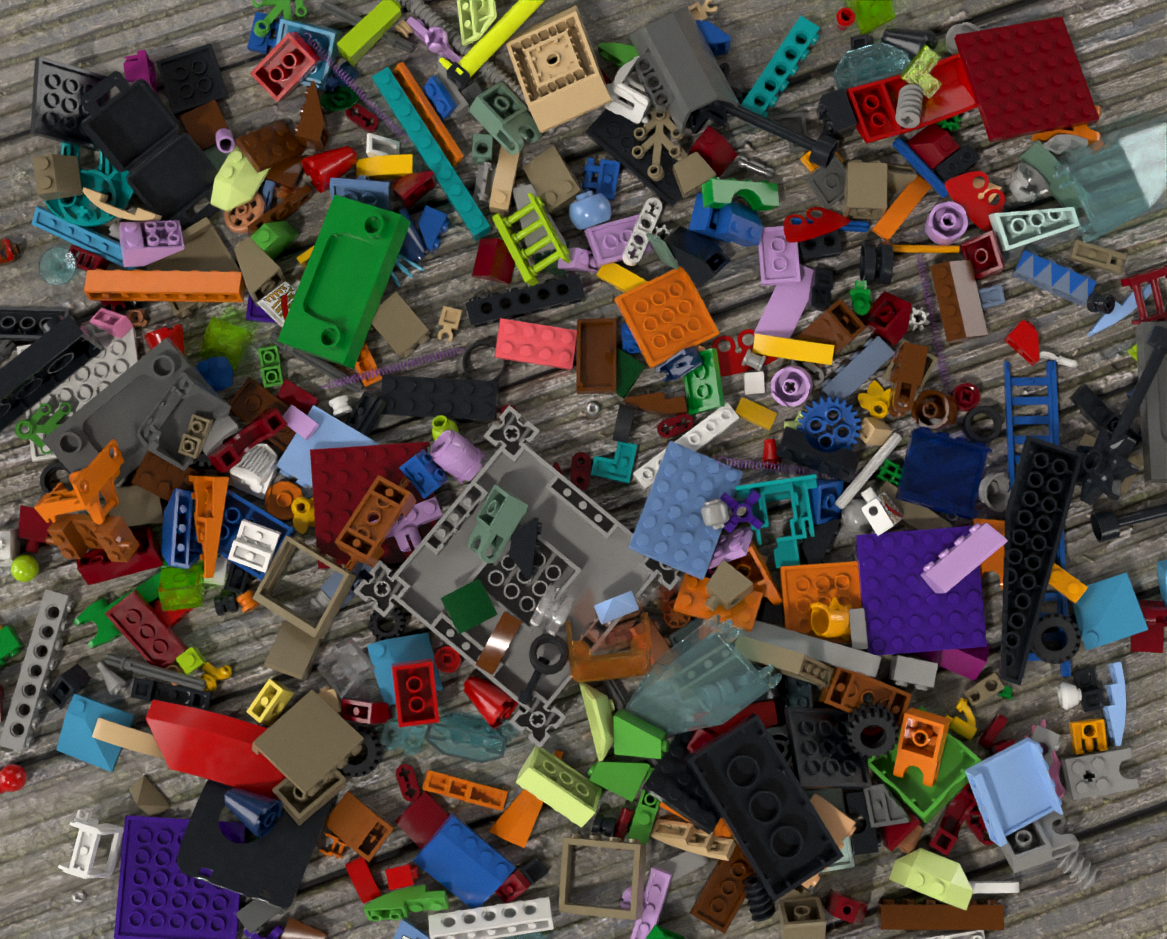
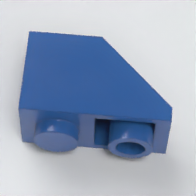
M425 206L418 224L428 251L433 254L435 249H439L442 242L440 237L443 232L446 233L450 222L448 221L447 214Z

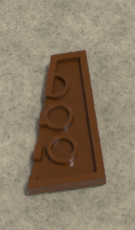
M307 185L296 189L291 196L248 225V236L251 238L264 223L285 221L312 198V190Z

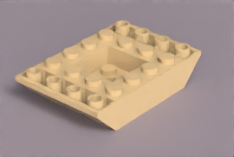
M576 5L519 31L507 39L506 46L526 103L540 133H544L612 102ZM552 58H558L556 63L549 64V61Z

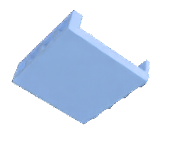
M313 405L307 416L318 423L319 427L308 441L296 433L276 466L280 468L279 473L288 478L292 475L297 478L296 483L304 488L307 486L312 487L310 449L380 444Z
M1028 737L965 770L989 837L1000 847L1007 844L1005 838L1007 835L1053 811L1060 815L1063 814L1061 799L1054 789L1056 788L1055 782L1048 773L1049 766L1042 756L1043 749L1038 742Z

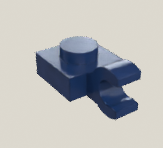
M348 61L341 64L337 72L336 70L332 71L333 76L326 80L328 83L326 87L330 92L339 85H342L344 88L349 86L345 80L350 76L351 78L348 82L354 79L351 83L359 78L360 74ZM343 72H345L342 76L343 79H341V76H338V74L341 75Z

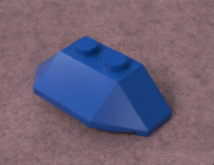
M177 488L174 489L163 515L161 553L168 566L189 569L200 559V555L203 554L202 544L194 539L197 535L194 519L196 500L191 498V493L193 492Z

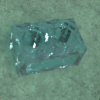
M387 720L380 744L385 745L384 749L396 751V748L404 749V754L415 756L416 753H421L427 729L416 726L399 727L398 722ZM391 730H395L398 733V739L395 742L390 741L388 738ZM410 735H415L418 739V743L414 747L410 746L407 742Z

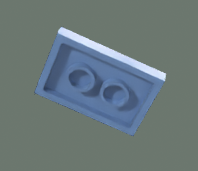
M360 175L356 180L330 179L331 202L335 194L391 211L389 182L371 181L370 177L366 179V175Z

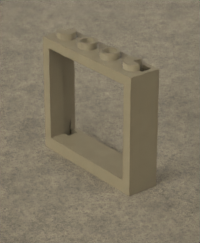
M286 535L252 599L312 637L324 639L358 575L345 568L346 564H338L336 562L337 559L332 555L320 553L321 549L313 544L309 546L304 543L306 541L304 538L295 535V537ZM296 547L344 575L318 625L270 596Z
M738 635V639L734 642L733 655L764 669H775L777 673L822 687H829L834 669L805 654L742 635Z
M570 833V837H563L558 912L629 920L642 919L646 843H640V839L628 838V842L621 841L620 837H608V840H602L599 835H589V838H582V834ZM573 845L634 850L631 909L570 903Z

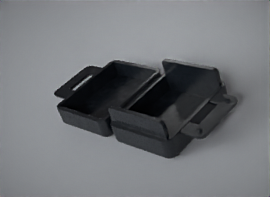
M114 71L80 98V103L90 114L82 121V129L118 172L128 170L126 182L151 212L162 216L161 220L158 221H173L176 219L180 221V225L185 230L205 217L209 219L220 210V208L209 203L191 218L186 214L185 211L204 196L211 202L214 179L219 171L189 134L185 132L178 134L176 132L180 127L179 121L146 80L137 78L129 84L120 72ZM116 86L120 92L99 107L95 101Z

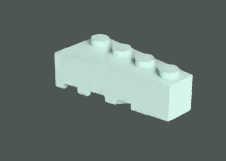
M1074 207L988 215L1000 252L1080 226Z

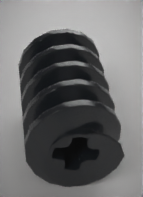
M756 874L746 877L742 883L745 885L743 889L746 892L745 896L748 899L747 903L750 907L749 911L752 914V920L760 922L771 918L776 911L773 900L767 894Z

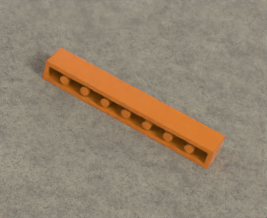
M95 269L87 270L84 292L88 299L93 301L243 302L246 283L242 272L234 270L229 272H219L216 270L200 272L198 270L142 271L135 269L133 271H123L115 269L112 271Z

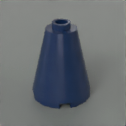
M403 207L399 210L398 214L404 216L411 223L400 253L412 262L415 260L419 262L426 256L425 251L427 248L408 211Z
M234 787L229 789L224 796L225 805L255 836H260L261 838L271 832L276 825L273 823L276 816L280 818L282 813V802L251 791Z

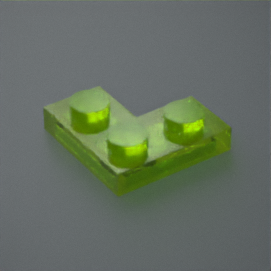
M925 44L900 76L909 84L921 87L924 95L931 99L942 83L929 72L942 57Z

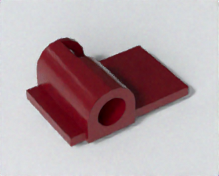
M1138 600L1148 630L1130 636V652L1163 653L1164 627H1167V607H1164V601Z

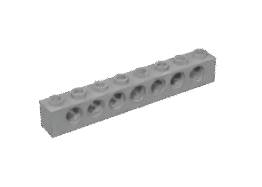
M45 589L0 738V746L24 752L28 751V748L30 749L33 744V731L38 727L40 720L38 714L40 709L44 707V694L51 684L50 674L57 664L56 654L57 651H60L63 644L61 637L63 632L67 630L69 623L67 617L74 607L73 596ZM57 607L59 609V615L58 617L54 618L52 616V611L54 608ZM49 627H52L54 630L51 637H48L46 634ZM46 646L48 653L43 657L40 651L42 647ZM38 665L42 668V673L39 676L35 674V668ZM31 685L36 687V693L33 696L29 693ZM26 704L30 707V713L28 715H25L23 712V708ZM20 724L24 726V732L21 735L17 731Z

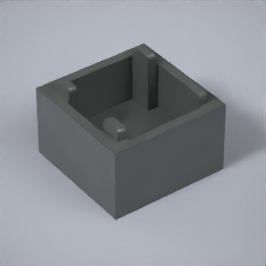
M266 890L260 895L271 899L273 892ZM254 899L238 911L236 916L249 934L252 932L258 934L264 929L262 926L277 913L282 915L288 909H280Z

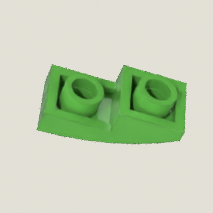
M278 346L258 348L264 388L282 385L284 380Z

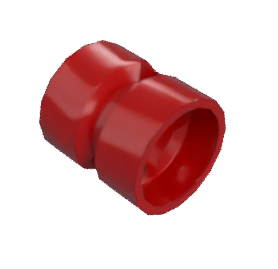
M442 647L435 654V665L442 672L453 673L460 668L462 656L452 647Z

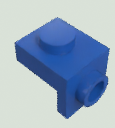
M627 323L620 324L623 352L627 354L640 353L641 350Z

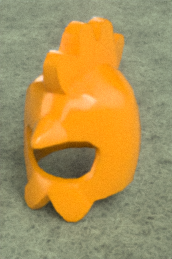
M833 597L829 607L821 602L810 605L812 609L811 626L817 635L826 638L840 636L844 641L850 640L849 610L853 609L851 604L841 605L837 598Z

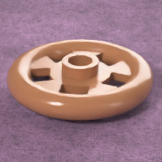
M256 192L251 201L236 207L235 215H232L233 210L225 211L224 220L227 227L235 233H247V226L265 213L263 197ZM253 201H256L257 206L253 208L251 203ZM238 219L242 221L240 226L236 225Z

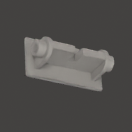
M484 162V165H478L473 200L477 203L490 204L497 167L491 166L489 162Z

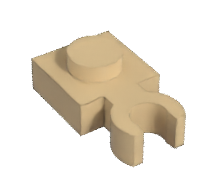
M705 0L702 6L699 2H696L688 7L695 20L703 21L708 20L706 14L712 15L718 9L717 6L714 8L708 7L712 0Z
M443 306L438 324L443 327L438 333L439 340L442 339L444 334H448V342L451 343L453 341L452 329L458 331L463 313L462 310Z

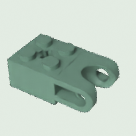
M502 81L478 95L468 110L511 155H515L522 150L524 145L522 138L529 143H533L542 136L535 120L526 112L528 108Z
M495 484L475 518L478 522L468 538L467 545L469 549L474 553H478V556L484 562L494 563L499 558L510 537L516 532L517 525L526 515L529 505L513 493ZM481 539L480 545L475 547V541ZM489 547H491L493 551L490 556H486L485 552L488 550Z

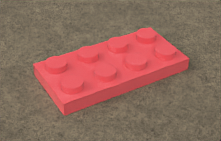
M500 318L494 358L572 370L577 330Z

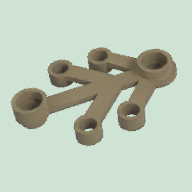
M656 109L652 112V119L645 126L634 130V136L637 140L642 141L646 138L647 133L656 126L655 133L641 146H635L632 149V155L636 159H641L654 145L652 165L648 168V176L653 181H660L665 174L664 169L660 166L662 144L669 150L672 158L678 159L682 155L681 149L674 145L664 134V125L671 131V136L675 140H681L684 134L675 136V132L679 130L670 120L671 115L669 111L659 112ZM663 113V116L658 118V115ZM643 131V134L638 136V133ZM638 150H641V153L639 155H636V152ZM674 150H678L676 155H673ZM657 168V172L652 174V171Z

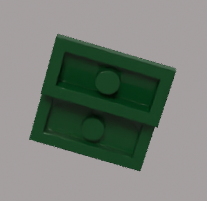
M616 348L617 370L616 393L614 394L624 399L645 369V365Z
M480 578L440 598L458 634L498 615Z

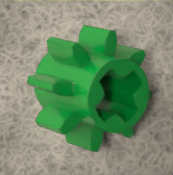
M958 115L949 118L952 120L950 123L943 120L936 124H940L941 128L950 134L952 129L956 131L959 129V125L956 123H960L962 118H958Z

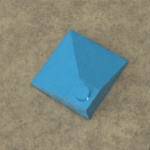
M280 19L276 45L287 33L296 31L303 40L305 38L306 43L308 40L311 42L315 39L311 45L316 43L313 48L319 45L316 51L323 47L319 53L324 51L321 55L326 54L324 59L330 55L327 61L333 58L329 64L336 60L338 54L337 43L341 40L342 31ZM320 57L322 61L300 84L310 86L311 81H315L318 89L326 90V85L328 84L326 80L330 78L333 69L330 67H333L334 63L332 66L328 65V62H325L326 59L323 60V57Z
M1127 572L1087 585L1088 589L1076 604L1072 602L1078 629L1086 650L1148 630Z
M428 633L386 639L367 645L383 701L388 703V706L396 704L392 663L431 658L436 692L443 690Z
M74 694L65 715L56 750L113 772L123 747L92 737L98 718H103L131 728L136 715L83 694Z

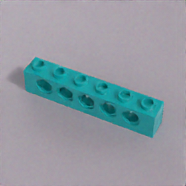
M800 16L740 106L767 117L768 113L766 111L770 106L774 107L779 99L777 97L780 91L784 92L789 84L788 78L790 75L794 77L799 69L798 63L800 60L804 61L808 56L810 45L817 43L820 37L818 35L820 27ZM796 39H803L805 43L799 44ZM792 54L795 57V59L790 60L786 57V55ZM781 69L785 74L778 75L775 70ZM772 85L774 90L768 91L765 86ZM756 100H760L764 103V105L757 106L754 102Z

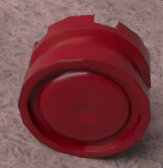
M962 383L951 393L956 402L957 411L960 412L972 410L980 401V392L971 383Z

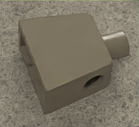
M680 148L682 155L677 159L678 162L673 165L672 171L683 198H686L702 189L701 185L708 182L709 178L716 177L717 175L698 152L688 156L684 148Z
M723 560L706 585V592L710 597L704 604L711 611H714L719 605L730 610L753 592V583Z

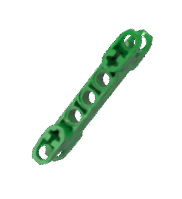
M163 558L164 566H160L161 572L111 604H108L105 598L94 602L73 622L75 626L84 625L90 621L97 625V635L87 644L90 649L112 642L123 634L105 615L110 608L135 589L150 605L173 590L178 597H181L195 589L204 580L202 575L204 574V569L189 574L186 569L168 566L165 558Z

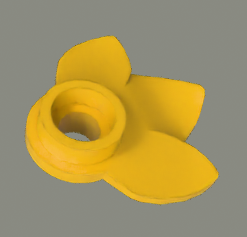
M874 380L868 386L867 393L858 394V402L862 408L869 411L873 418L882 419L888 413L891 388L884 391L881 385ZM876 406L881 408V413L875 411Z
M298 497L294 499L291 504V510L294 513L293 525L299 533L304 534L308 529V525L315 527L313 498ZM303 503L304 509L298 510V504Z

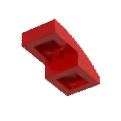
M360 856L345 864L363 904L381 896V891L366 859Z

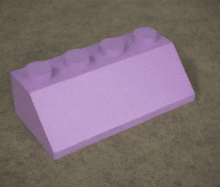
M977 523L969 529L971 533L966 537H959L954 542L955 546L950 550L947 548L942 551L935 563L931 561L924 566V572L920 575L935 594L946 593L1003 546L1007 539L989 524Z

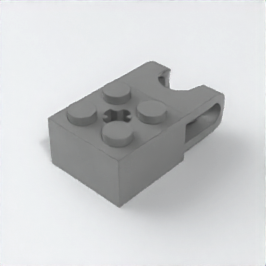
M1120 748L1059 759L1062 763L1061 770L1067 799L1077 800L1138 789L1140 787L1138 779L1124 778L1119 772L1121 762L1133 757L1132 748ZM1086 772L1089 773L1088 780L1083 778V774H1086Z
M1053 811L1005 837L1007 844L1000 848L1013 873L1077 851L1079 841L1075 835L1071 833L1060 835L1055 832L1064 826L1065 817L1063 814L1060 815Z

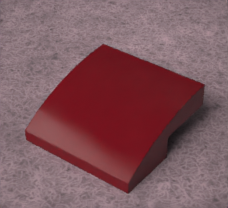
M425 791L395 822L422 850L449 817V814Z

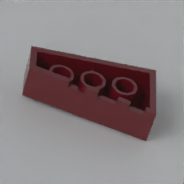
M150 525L132 533L140 546L128 562L111 561L104 549H93L85 553L82 559H76L77 569L87 585L164 566L160 542Z

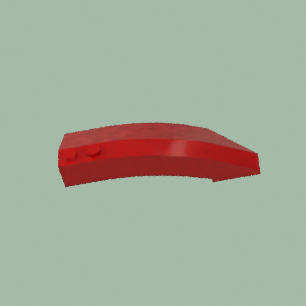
M959 53L903 74L846 90V95L857 122L856 129L866 144L917 130L978 107ZM909 84L918 85L924 91L920 123L915 128H904L895 120L899 91L902 87Z
M152 700L145 720L154 735L160 752H162L168 769L278 800L272 789L286 777L261 753L257 755L252 751L253 742L268 728L194 707Z

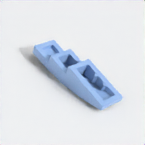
M1147 284L1142 290L1144 301L1152 293L1150 284ZM1134 292L1129 294L1121 305L1115 301L1114 310L1110 314H1103L1087 335L1091 337L1108 329L1136 309L1137 304Z
M1114 662L1108 664L1112 684L1105 685L1110 705H1106L1102 709L1111 746H1121L1125 727L1126 692L1121 662Z

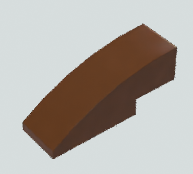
M664 392L627 397L624 400L625 405L634 406L636 410L649 414L676 416L687 413L685 396L665 399Z
M504 611L475 665L493 675L523 621Z

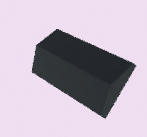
M0 307V340L36 341L45 334L42 331V327L47 321L58 315H62L63 318L68 315L71 316L70 308Z

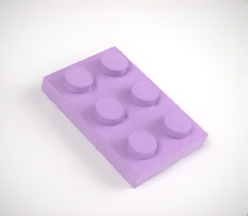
M639 214L586 228L584 232L598 267L623 260L624 249ZM634 236L636 243L643 244L644 241L641 236ZM649 241L643 254L652 251ZM633 249L630 253V258L634 257L637 249Z
M783 226L764 227L758 245L761 286L801 283L798 243H788L786 241Z
M750 526L744 529L739 528L726 536H719L708 569L719 566L723 560L729 562L747 555L753 535Z

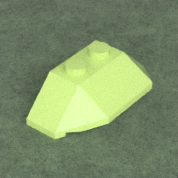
M457 0L462 45L466 46L479 40L497 17L495 0Z
M236 145L214 179L211 205L229 212L233 208L251 201L271 168L257 173Z
M579 682L598 760L603 761L614 742V722L611 713L615 711L612 699L608 700V697L584 682Z
M922 848L895 860L889 877L890 880L963 910H967L973 894V889L960 863Z

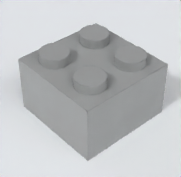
M899 655L892 656L887 680L893 681L892 685L907 687L909 684L912 685V689L927 691L928 688H934L938 664Z

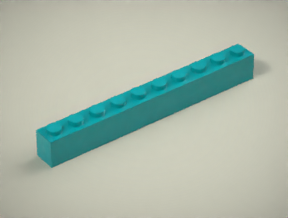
M386 67L371 76L377 90L427 168L435 174L438 185L474 241L476 242L491 232L489 223L390 69Z

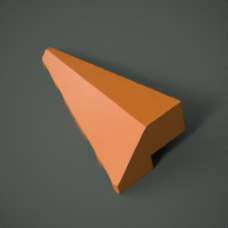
M189 475V481L193 482L194 486L191 498L196 500L194 519L198 543H202L203 554L200 555V560L204 561L203 578H214L229 477Z
M557 750L553 755L561 760L564 752ZM523 789L490 828L489 832L525 848L543 801Z

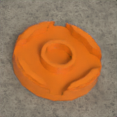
M280 481L267 490L264 504L271 516L279 520H290L294 517V513L291 510L293 500L298 497H304L296 484L289 481ZM303 503L298 504V510L301 511L304 507Z

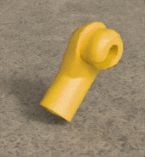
M207 662L202 668L205 673L212 675L216 681L227 679L232 675V669L228 665L215 668Z

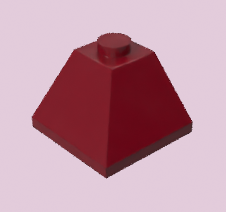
M935 124L927 126L906 142L932 171L959 149L958 144L950 134Z
M710 126L700 135L687 154L689 156L694 152H698L716 173V177H720L738 156L727 140Z
M433 171L407 174L403 178L399 177L393 182L391 188L393 193L409 209L437 185V181Z
M884 291L873 303V308H870V311L863 315L860 321L883 341L895 346L908 331L912 305Z
M905 807L903 809L911 818V822L883 826V846L890 851H893L921 823Z

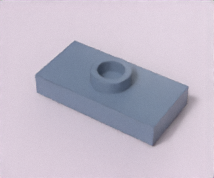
M1002 284L978 290L982 310L1006 304Z

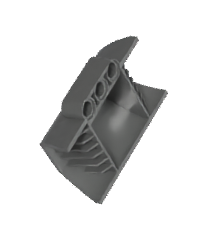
M688 6L674 11L629 35L639 55V58L636 60V74L654 108L659 112L669 111L681 135L685 133L686 122L691 112L716 100L730 102L735 107L740 105ZM647 64L649 69L641 70L639 66ZM650 81H656L658 82V86L650 87L648 83ZM665 98L668 102L666 104H659L657 100Z

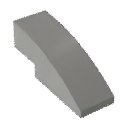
M440 55L438 57L440 80L457 105L453 113L459 119L468 112L469 104L461 95V90L447 78V69L439 62V59L442 57Z

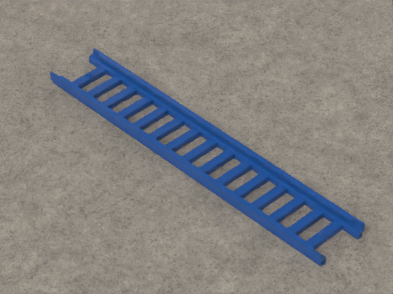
M1056 360L1046 362V377L1011 378L1010 362H1003L1008 479L1010 480L1009 492L1012 489L1015 478V464H1019L1021 455H1014V444H1024L1026 436H1013V425L1049 424V435L1032 437L1060 446ZM1011 386H1047V397H1012ZM1048 405V416H1013L1012 406ZM1063 528L1055 557V564L1066 571ZM1058 591L1057 593H1046L1044 601H1057L1058 613L1055 614H1063L1068 617L1067 598ZM1040 613L1039 618L1050 613ZM1058 627V633H1044L1042 640L1059 641V650H1061L1067 643V635L1063 629ZM1029 653L1027 661L1042 660L1034 653ZM1070 660L1060 664L1061 677L1071 676Z

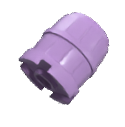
M450 430L444 431L435 440L429 451L432 460L443 471L452 475L460 484H464V480L470 481L481 469V459L485 460L486 454L473 446L467 438Z

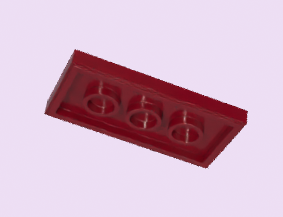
M136 589L105 613L151 665L166 668L178 656L189 649Z

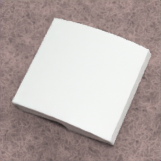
M243 519L237 537L233 541L228 559L266 573L281 532Z

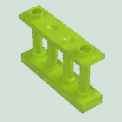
M530 192L527 195L531 203L509 217H503L497 213L492 219L524 281L534 286L539 283L536 278L539 271L560 258L568 264L571 260L568 256L570 255L569 249L565 244L562 245L543 208L545 206L540 196H535ZM533 210H536L540 219L518 233H513L511 230L512 224ZM544 225L548 235L527 249H521L519 245L521 243L520 240ZM551 242L554 244L556 252L534 266L529 264L528 259L530 255Z

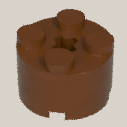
M926 390L921 392L914 401L911 413L913 420L922 428L943 431L955 424L957 405L953 397L947 393Z

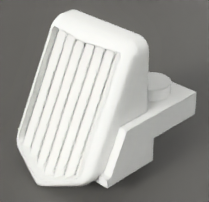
M258 443L242 457L238 464L230 469L231 475L228 484L260 499H264L278 470L276 466L279 462L277 454L268 444Z

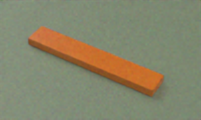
M404 62L398 63L392 74L453 168L457 167L464 158V155Z

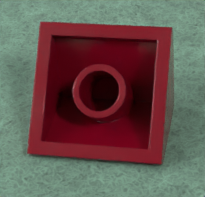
M994 231L987 232L960 244L964 260H971L975 280L1000 274L1005 268Z
M499 238L480 239L472 277L510 285L515 262L504 240Z

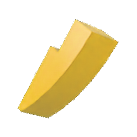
M413 154L375 156L358 159L356 163V178L360 175H366V179L370 177L371 180H395V178H403L407 174L414 173Z

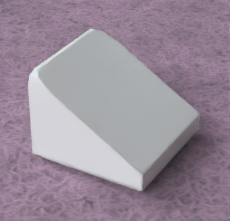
M763 371L744 373L745 395L765 393Z

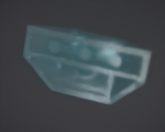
M879 42L844 53L833 73V78L837 90L844 88L846 92L849 88L912 71L913 68L907 51Z
M451 713L439 717L440 722L428 724L424 739L443 755L477 763H486L504 757L508 738L503 735L499 728L492 729L485 720Z

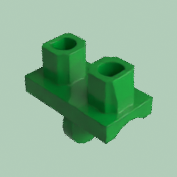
M855 281V289L850 290L853 311L855 314L863 316L870 311V308H873L870 289L867 288V281Z

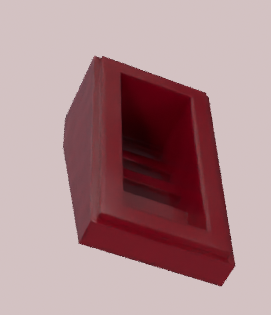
M71 245L64 260L65 263L85 272L95 269L106 270L109 265L107 259L75 245ZM77 252H80L76 259V262H73Z

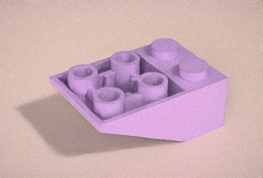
M179 220L120 222L119 240L124 267L145 266L185 248Z

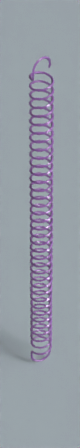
M313 39L311 42H309L308 40L307 44H310V47H314L316 43H314L313 45L311 44L315 39ZM350 76L348 79L345 80L346 84L350 85L354 79L348 82V80L351 78Z
M919 266V268H918V269L921 270V271L927 270V269H920L921 267H924V266ZM927 305V309H929V310L935 309V308H928L929 306H932V305Z
M451 348V353H450L451 357H452V351H453V353H454V352H455V349L457 350V348H454V350ZM419 357V361H418L417 358H415V361L412 359V364H411L412 368H413V362H414L415 366H417L416 360H417V362H418V364H419V366H420V359H421L420 357ZM390 365V368H389V366H387V367H388V368H387V371H386L387 374H388V369H389L390 373H392V371H391V366H392V365ZM351 375V380H350V378H349V381H350L351 384H352V378H353L352 375ZM329 381V386L324 385L320 388L328 387L330 389L331 381Z
M743 460V461H742V464H741V468H743V462L745 461V463H746V464H745V469H746L747 461H746V460ZM761 462V463H760L759 470H761V464L763 463V465H764V466H763V471H764V469H765V464H764V462Z

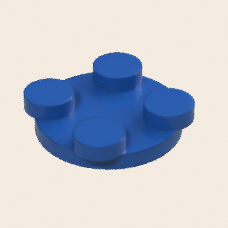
M211 357L198 363L199 373L215 391H221L232 386L234 372L226 357Z

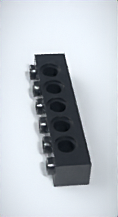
M568 274L564 276V279L556 280V278H551L543 284H535L534 286L528 284L526 288L519 290L518 288H511L507 290V293L499 294V292L491 293L487 298L480 299V297H474L465 304L471 327L474 329L499 323L500 318L511 320L584 302L585 294L580 275ZM566 287L569 291L567 294L561 295L558 293V289ZM545 291L549 293V297L541 299L539 294ZM523 296H528L531 300L528 304H522L520 299ZM509 301L512 304L510 308L504 309L501 307V303ZM486 305L493 308L488 314L482 312V308Z

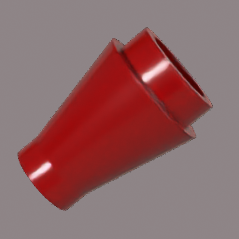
M850 8L840 9L836 15L837 27L840 30H846L855 21L854 11Z
M775 439L764 440L762 462L769 464L768 469H770L773 463L775 465H780L781 458L775 455L777 451Z

